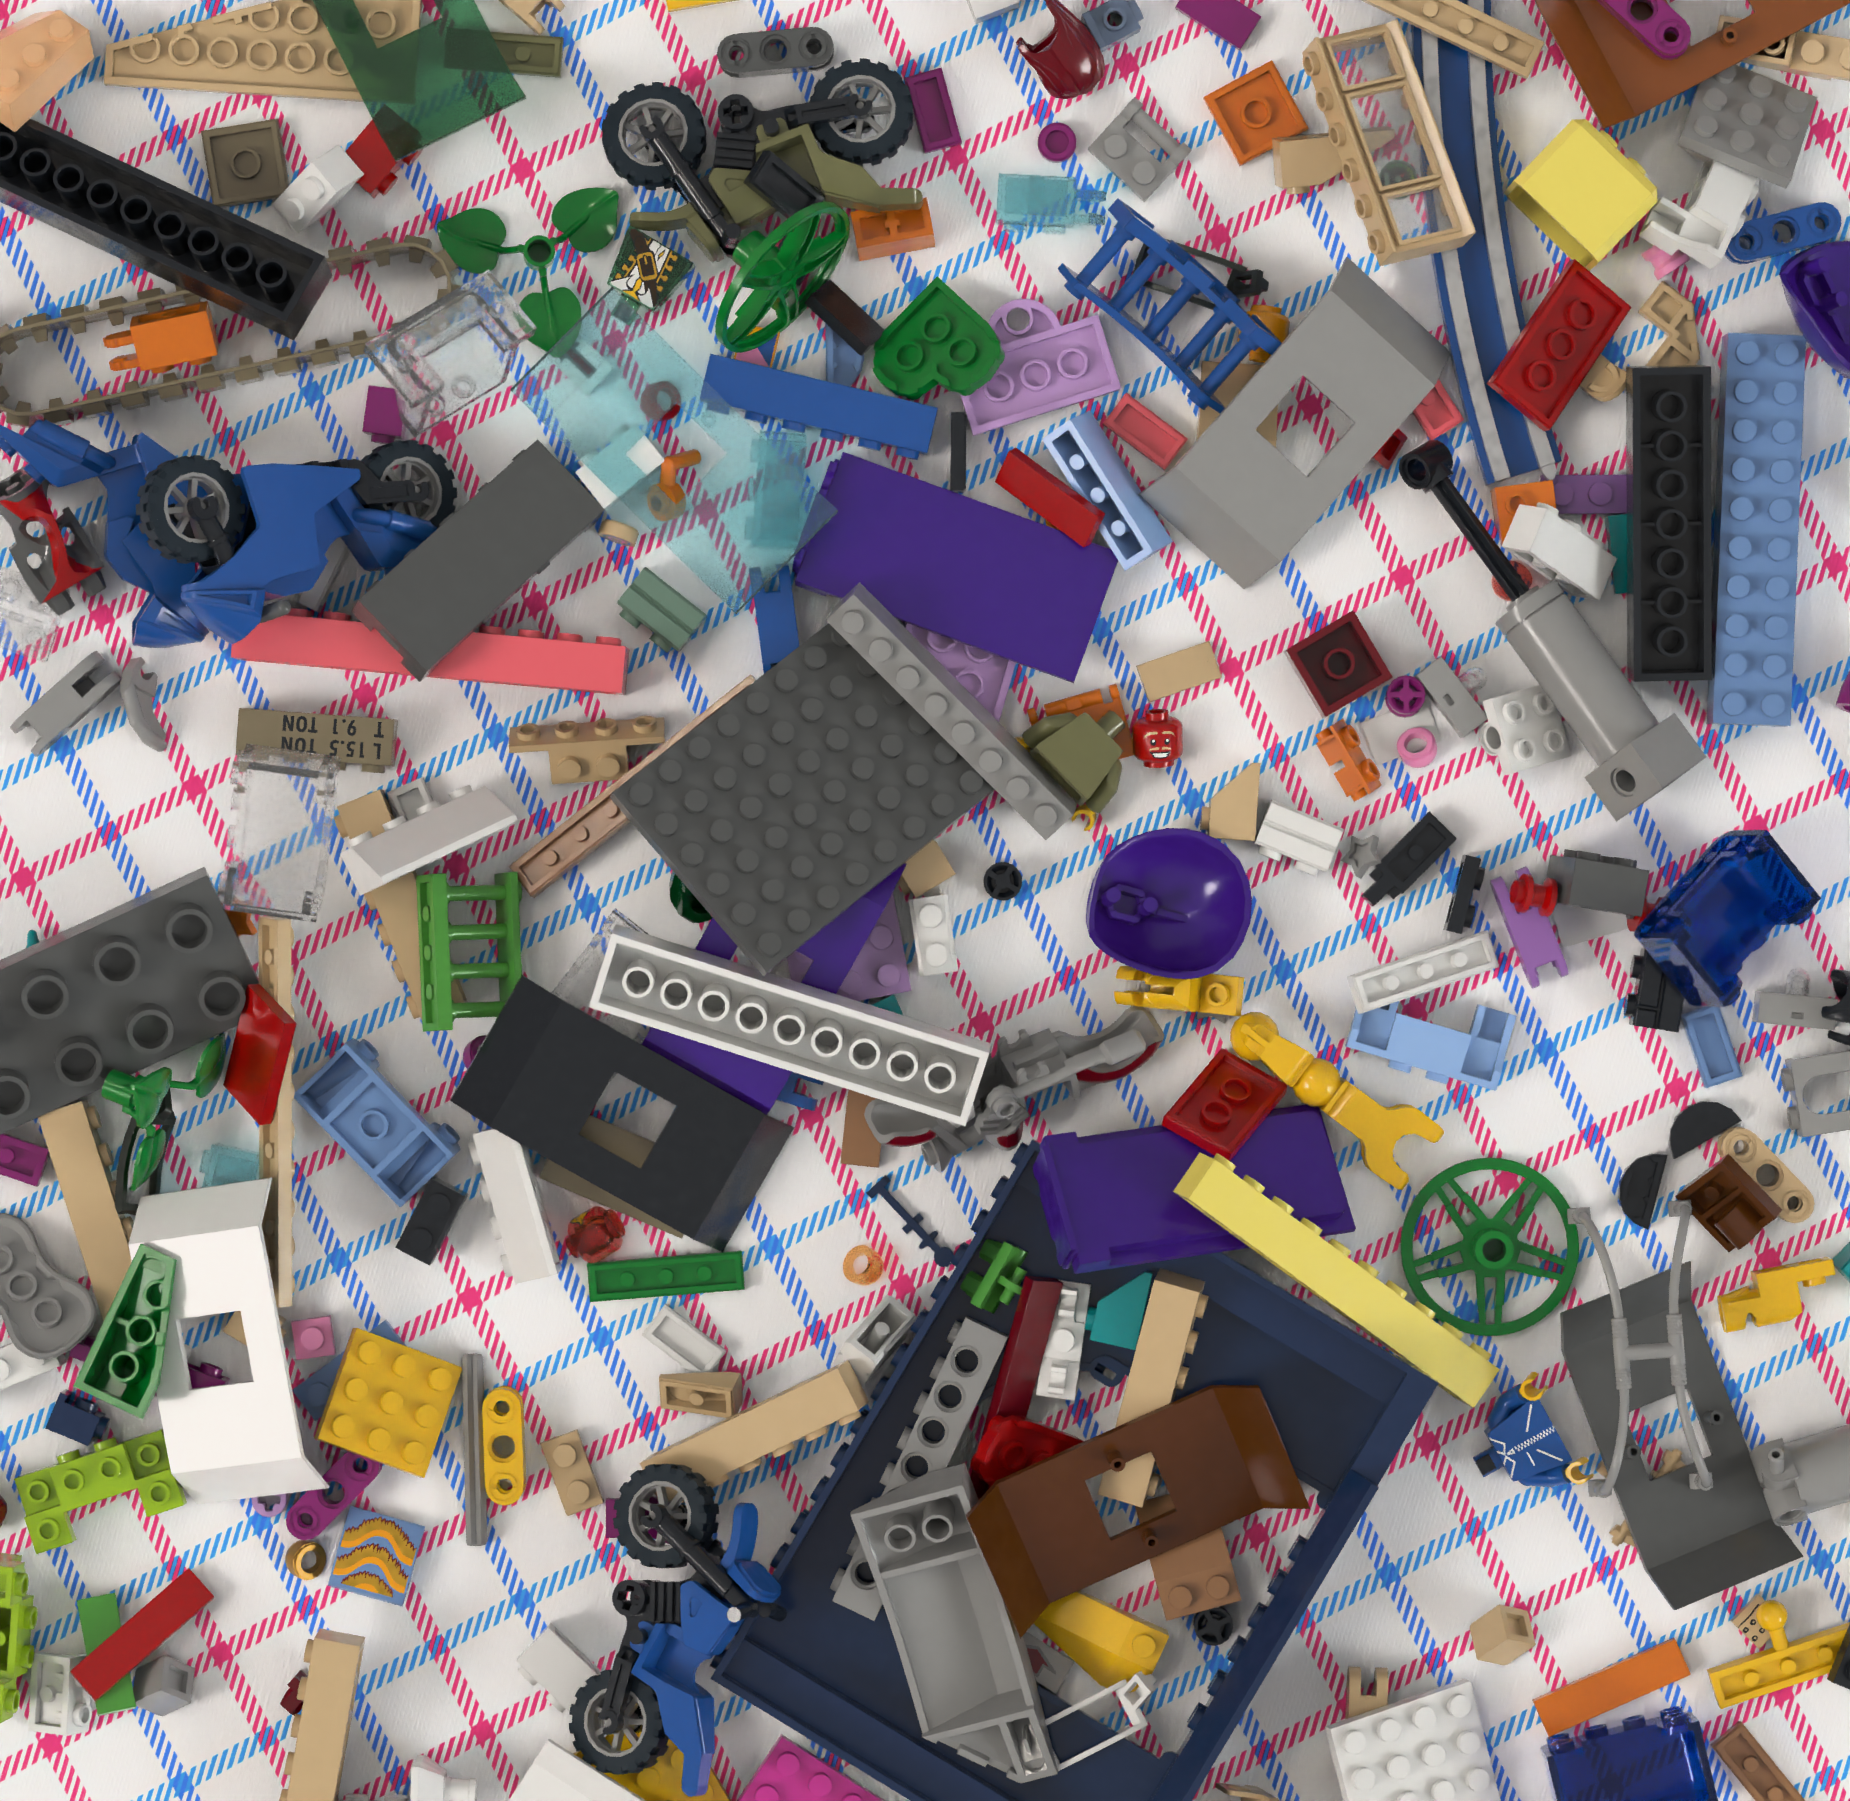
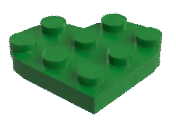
M937 276L882 332V336L874 344L873 348L876 351L873 360V372L885 389L897 396H905L909 400L919 399L936 385H940L952 392H958L962 396H968L992 379L1005 359V352L1001 347L999 337L989 323Z

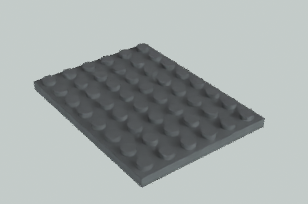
M828 623L613 791L610 798L764 977L979 804L995 789Z

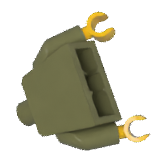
M1111 710L1097 723L1085 712L1078 717L1070 712L1043 717L1023 732L1022 737H1015L1041 767L1079 805L1071 818L1072 822L1079 814H1086L1089 817L1090 822L1085 826L1084 831H1089L1093 827L1097 816L1096 813L1102 812L1118 790L1122 771V764L1118 758L1123 750L1113 739L1126 725Z

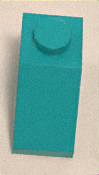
M1145 1270L1099 1299L1097 1308L1089 1306L1084 1329L1091 1331L1090 1340L1136 1350L1153 1272Z

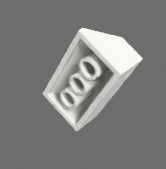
M469 784L450 793L449 796L452 801L442 806H439L438 801L434 800L415 809L418 817L406 822L404 815L383 824L385 832L375 837L372 836L370 831H367L348 840L351 848L340 853L361 896L517 822L515 814L486 786L473 791Z
M493 1128L472 1134L474 1142L468 1143L474 1165L481 1164L485 1179L479 1180L481 1193L485 1203L492 1202L495 1216L490 1218L491 1228L495 1240L502 1239L506 1254L500 1255L505 1276H513L514 1283L518 1284L558 1274L562 1270V1266L528 1148Z

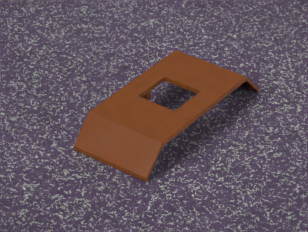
M1597 0L1534 1L1602 129L1633 119L1850 4V0H1748L1754 11L1753 14L1693 46L1689 43L1687 50L1679 58L1665 60L1656 56L1600 5ZM1643 2L1635 3L1630 9L1631 14L1637 20H1647L1653 14L1651 7ZM1667 33L1664 35V39L1667 42H1675L1677 40L1675 34Z

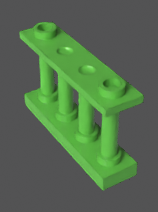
M518 872L494 874L495 885L450 886L447 883L446 873L416 876L423 1032L453 1030L455 1018L498 1017L522 975L519 917L522 886L518 881ZM495 900L496 924L451 925L448 921V904L450 901ZM497 939L498 962L453 964L450 960L449 944L452 940ZM499 978L500 1001L454 1003L452 1000L451 983L453 979Z

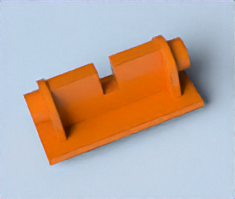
M1344 719L1339 720L1315 735L1319 741L1316 745L1329 767L1341 760L1345 765L1344 768L1333 774L1346 797L1351 796L1355 802L1367 795V793L1370 794L1382 786L1379 781L1380 773L1377 766L1370 758L1366 759L1359 747L1361 742L1356 730L1351 725H1347Z

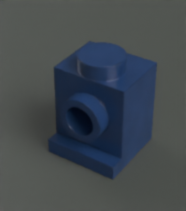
M65 1389L60 1392L45 1429L86 1446L94 1443L96 1438L102 1440L109 1426L110 1418L105 1417V1413L98 1411L99 1405L83 1397H77L76 1401L71 1400L73 1392Z

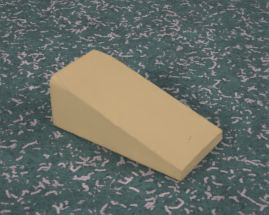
M1210 641L1136 666L1148 703L1222 678Z
M702 1372L660 1374L659 1376L660 1405L662 1409L728 1418L738 1413L743 1402L741 1373Z

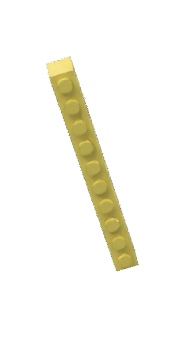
M1203 1153L1197 1155L1174 1189V1193L1402 1360L1437 1380L1438 1386L1454 1398L1473 1408L1476 1406L1500 1370L1488 1361L1492 1356L1489 1352L1474 1342L1467 1346L1461 1341L1464 1335L1462 1332L1447 1322L1440 1326L1432 1320L1436 1313L1418 1301L1414 1305L1406 1301L1404 1298L1408 1293L1392 1281L1388 1280L1386 1284H1383L1376 1278L1380 1272L1361 1259L1356 1264L1348 1258L1351 1251L1333 1238H1331L1329 1243L1319 1236L1323 1231L1320 1227L1304 1217L1299 1222L1290 1215L1294 1209L1276 1196L1272 1200L1264 1196L1262 1192L1265 1187L1248 1175H1245L1243 1179L1233 1173L1236 1166L1218 1153H1216L1214 1158Z

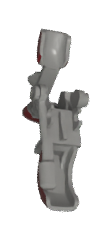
M1141 1006L1129 1007L1109 1027L1092 1035L1074 1036L1059 1030L1051 1033L1048 1028L1029 1036L1025 1029H1021L1018 1031L1019 1039L1016 1042L1008 1044L1006 1037L1002 1036L997 1042L996 1055L992 1058L991 1053H989L973 1102L975 1117L969 1120L966 1126L961 1125L956 1128L947 1120L880 1099L872 1100L867 1105L864 1116L870 1130L879 1143L891 1147H909L922 1144L921 1151L925 1162L929 1167L934 1165L936 1170L941 1173L949 1165L953 1156L967 1150L983 1139H986L993 1146L1001 1150L1010 1151L1016 1148L1022 1137L1024 1120L1030 1116L1026 1110V1096L1064 1083L1073 1100L1081 1098V1090L1099 1083L1117 1081L1142 1067L1161 1045L1164 1033L1151 1012Z

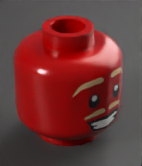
M1166 709L1145 711V717L1134 722L1132 727L1134 756L1138 760L1143 761V766L1165 768L1173 766L1174 760L1180 758L1183 753L1182 722L1175 717L1169 716V711Z

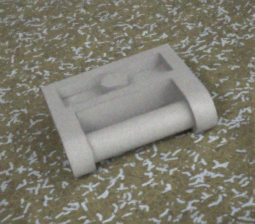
M1134 97L1087 150L1145 202L1189 155L1192 149L1184 142L1182 144L1178 143L1142 109L1143 104ZM1130 120L1170 155L1163 164L1124 129Z

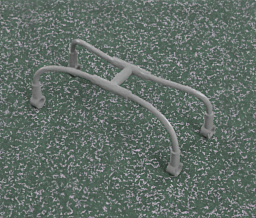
M1691 1200L1668 1201L1669 1217L1680 1216L1669 1282V1314L1666 1315L1668 1342L1629 1345L1627 1318L1623 1317L1621 1296L1615 1272L1604 1242L1591 1219L1590 1207L1567 1209L1568 1224H1583L1595 1246L1606 1276L1614 1316L1611 1319L1616 1389L1619 1390L1620 1396L1618 1432L1607 1478L1588 1480L1589 1497L1607 1498L1612 1495V1488L1621 1467L1627 1438L1630 1404L1629 1389L1632 1388L1630 1361L1669 1358L1671 1384L1675 1386L1676 1401L1683 1431L1698 1471L1689 1473L1690 1489L1707 1491L1713 1488L1712 1472H1708L1694 1433L1684 1386L1687 1384L1682 1314L1679 1313L1678 1299L1682 1258L1689 1220L1692 1215Z

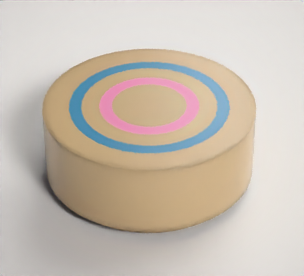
M605 519L601 523L598 535L624 546L635 547L639 532L627 524Z

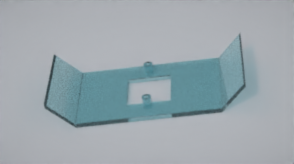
M613 286L510 389L735 614L839 512L747 423L631 307ZM676 403L727 453L677 505L626 455Z

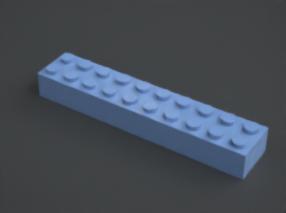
M1727 333L1722 336L1712 571V680H1708L1706 724L1791 726L1806 339L1802 335Z

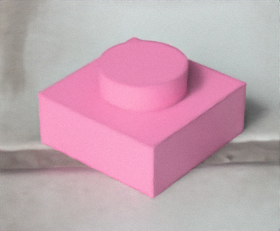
M331 1315L291 1321L296 1360L336 1354Z

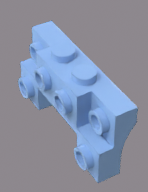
M1399 1001L1358 1014L1357 1009L1355 1010L1345 1044L1346 1047L1389 1059V1068L1406 1073L1411 1072L1412 1066L1427 1070L1425 1078L1443 1084H1448L1450 1077L1494 1091L1497 1090L1516 1015L1477 1004L1471 1027L1467 1034L1396 1013Z

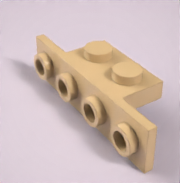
M644 715L629 720L602 718L596 722L576 723L574 721H562L554 725L539 726L533 723H526L518 727H510L509 753L548 751L552 784L618 780L629 771L627 745L665 743V718H654Z

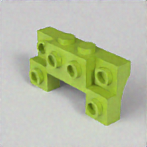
M163 1428L117 1443L116 1437H112L93 1444L95 1449L93 1452L80 1455L79 1449L56 1456L57 1464L16 1477L14 1480L26 1513L24 1519L36 1554L77 1540L67 1511L136 1488L138 1489L147 1517L185 1505L187 1501L182 1486L171 1474Z
M0 1553V1723L12 1718L13 1713H16L18 1710L20 1693L17 1690L16 1678L27 1673L28 1668L32 1667L35 1650L34 1646L30 1645L31 1630L36 1626L38 1615L37 1607L33 1606L34 1595L26 1594L29 1577L25 1571V1562H21L22 1555Z

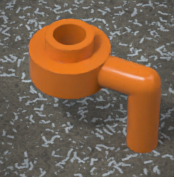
M696 449L663 458L660 483L654 484L649 489L647 496L649 510L659 521L665 522L679 518L685 512L686 497L681 486L676 483V470L700 463L701 455Z

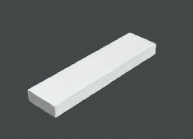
M1485 930L1347 976V980L1357 1012L1361 1014L1498 968L1499 963L1489 932Z

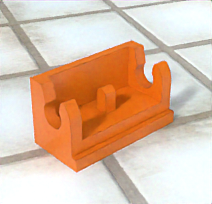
M927 197L923 198V206L918 210L880 211V213L862 210L850 212L859 261L935 247Z

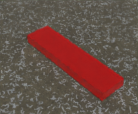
M188 1568L70 1671V1674L95 1702L98 1701L214 1599V1595Z

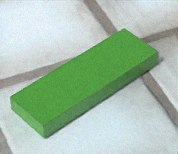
M115 1593L77 1600L87 1656L121 1627ZM130 1673L95 1702L98 1716L136 1709Z

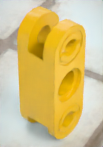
M503 1385L494 1388L483 1401L482 1419L486 1493L491 1501L498 1505L506 1506L519 1500L526 1488L527 1480L523 1399L516 1389ZM497 1402H507L509 1405V1411H499L497 1408ZM502 1435L510 1437L515 1444L514 1452L510 1455L498 1453L494 1447L495 1438ZM504 1478L510 1480L512 1488L509 1490L503 1489L500 1486V1480Z

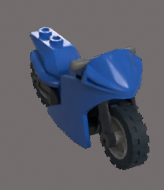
M400 440L373 449L372 453L366 455L361 461L357 459H338L331 462L310 461L303 464L270 463L248 465L241 468L240 474H232L228 469L223 470L220 468L221 464L213 459L205 460L204 456L201 455L178 457L161 463L157 466L156 470L150 471L145 477L147 482L145 485L140 486L137 494L140 497V504H136V515H140L141 523L138 525L141 533H146L149 538L147 543L153 550H160L162 557L168 560L176 559L177 563L182 564L198 562L201 568L188 584L181 585V601L193 612L203 626L226 642L235 644L244 639L259 623L287 615L291 611V604L287 600H279L263 606L264 601L311 590L328 563L325 553L337 538L341 537L365 571L384 570L385 575H387L404 559V556L411 549H416L440 527L439 524L446 517L455 512L456 506L453 505V502L457 498L458 492L457 487H453L454 473L452 469H447L445 465L447 461L441 454L436 455L433 452L434 448L428 444L419 445L416 440ZM396 465H402L401 481L390 470ZM411 469L417 473L420 479L417 481L410 480ZM188 480L187 498L175 486L177 483ZM198 485L203 487L207 493L203 498L197 497ZM170 494L178 502L177 504L173 503L168 505V497ZM413 503L424 506L419 517H417ZM403 505L406 514L399 512Z

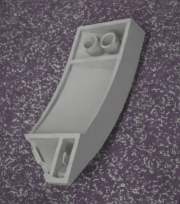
M963 1463L929 1472L852 1510L850 1515L889 1620L922 1731V1738L935 1744L937 1741L957 1749L958 1755L984 1767L987 1764L1005 1772L1007 1778L1021 1784L1058 1774V1769L1024 1637L1022 1636L1020 1639L966 1517V1514L979 1500L966 1464Z

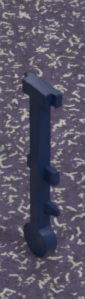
M886 1175L866 1192L871 1199L879 1193L907 1223L902 1230L908 1234L913 1229L922 1239L918 1247L923 1249L929 1246L934 1252V1261L937 1265L941 1267L951 1265L950 1262L954 1256L952 1250L945 1246L940 1247L934 1241L938 1235L936 1230L928 1234L919 1225L924 1219L920 1213L912 1217L887 1191L885 1186L891 1180Z

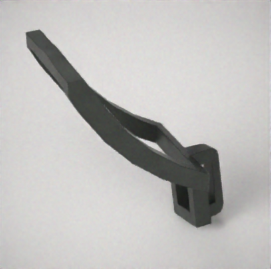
M1144 243L1136 259L1133 273L1149 255L1147 253L1149 247ZM1177 243L1191 255L1231 268L1232 271L1226 287L1238 298L1261 295V292L1268 291L1269 282L1263 278V271L1259 269L1246 271L1248 267ZM1251 280V284H1244L1241 281ZM1146 281L1143 287L1171 296L1177 291L1150 281ZM1194 296L1188 301L1211 310L1216 306L1211 302Z
M170 1088L162 1100L156 1118L151 1123L152 1125H162L161 1129L166 1132V1145L158 1167L150 1176L149 1195L160 1193L164 1156L170 1134L176 1122V1117L172 1110ZM131 1117L125 1133L118 1162L115 1191V1208L118 1214L136 1215L138 1204H127L128 1171L133 1146L139 1130L133 1117Z

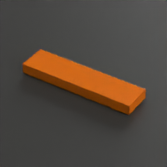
M1673 1637L1532 1699L1546 1733L1550 1737L1687 1677L1691 1673L1676 1639Z

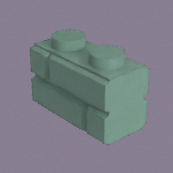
M646 566L617 602L623 608L619 615L636 629L642 623L654 632L649 639L666 653L672 647L680 652L707 618L703 611Z

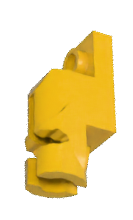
M1120 966L1117 970L1116 979L1145 981V984L1150 985L1151 988L1148 992L1114 991V999L1117 1004L1241 1016L1245 977L1208 974L1200 978L1175 979L1152 975L1130 966Z
M1822 1257L1750 1271L1753 1289H1750L1748 1285L1728 1294L1717 1296L1722 1328L1726 1333L1746 1329L1748 1313L1751 1315V1321L1756 1327L1794 1319L1802 1313L1797 1282L1802 1281L1803 1287L1826 1283L1825 1276L1835 1275L1833 1259Z

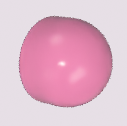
M1415 727L1408 729L1399 737L1397 750L1406 765L1413 768H1423L1435 759L1437 743L1429 730ZM1414 738H1420L1427 742L1426 747L1418 753L1407 751L1409 741Z

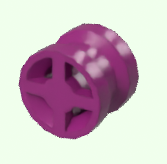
M1407 675L1397 677L1391 682L1386 691L1385 702L1387 708L1397 717L1406 718L1419 712L1425 701L1424 686L1415 677Z

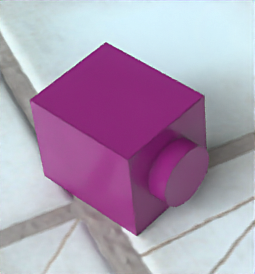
M368 386L362 432L372 435L371 442L388 444L394 442L395 438L405 439L410 392L401 389Z

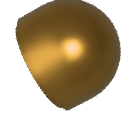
M299 1540L288 1548L285 1563L289 1572L302 1580H312L323 1571L326 1564V1553L324 1548L318 1543L310 1540ZM312 1550L316 1555V1563L313 1567L302 1570L301 1559L306 1552Z

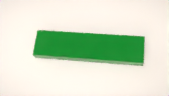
M742 1250L587 1263L590 1302L745 1290Z

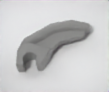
M142 657L130 659L123 670L119 686L129 724L145 745L158 752H162L167 747V742L165 741L166 734L153 713L152 698L156 694L158 676L155 672L146 673L141 676V668L145 661Z

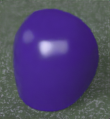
M1835 241L1813 246L1794 255L1781 266L1779 275L1785 298L1795 323L1810 348L1840 375L1850 379V241Z
M1165 828L1142 833L1117 845L1106 855L1096 871L1086 907V925L1089 937L1108 956L1134 969L1152 975L1175 979H1193L1217 972L1234 958L1244 942L1251 921L1252 897L1249 879L1240 860L1230 849L1216 838L1205 833L1186 828Z

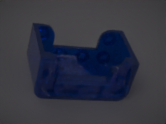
M1733 830L1721 835L1705 850L1639 924L1634 936L1690 1005L1726 1007L1734 1003L1741 995L1740 989L1743 982L1737 973L1743 967L1742 962L1751 952L1759 949L1766 942V935L1775 925H1799L1805 922L1811 916L1812 908L1821 897L1767 830Z
M1675 1706L1659 1711V1717L1645 1720L1644 1715H1637L1622 1720L1621 1726L1607 1729L1606 1724H1599L1585 1728L1584 1735L1570 1738L1569 1733H1561L1547 1737V1744L1541 1746L1540 1749L1552 1800L1718 1801L1699 1720L1691 1712H1683L1682 1706Z

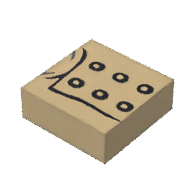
M1757 1593L1730 1621L1760 1649L1770 1639L1769 1631L1763 1629L1756 1619L1758 1607L1765 1602Z

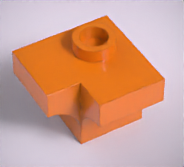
M1553 480L1495 487L1490 490L1495 529L1499 533L1501 546L1519 504L1536 507L1537 503L1541 502L1556 508Z

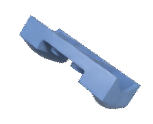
M352 1038L295 1092L294 1099L401 1208L461 1150L457 1143L460 1137L447 1123L440 1125L433 1122L429 1124L377 1070L380 1064L376 1059L379 1056L376 1048L365 1039L359 1042Z

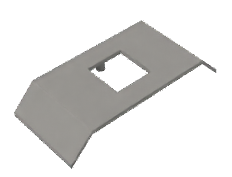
M1346 257L1324 296L1177 464L1139 493V495L1240 587L1245 589L1278 565L1434 388L1451 353L1354 262ZM1302 376L1354 422L1307 476L1256 431V428Z

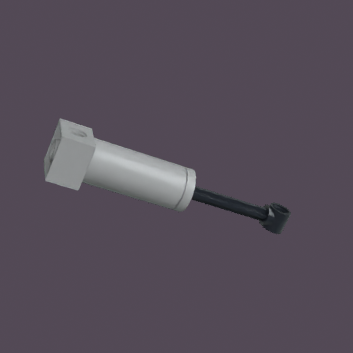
M1429 440L1402 456L1399 461L1400 475L1409 487L1422 489L1425 494L1430 491L1434 493L1511 599L1512 603L1506 607L1508 612L1498 619L1495 624L1502 634L1506 635L1507 641L1599 766L1584 778L1617 822L1704 760L1706 755L1675 713L1662 722H1658L1566 594H1563L1564 591L1556 580L1549 582L1542 588H1539L1538 585L1532 589L1528 588L1449 479L1454 474L1451 470L1453 459L1449 449L1438 440Z

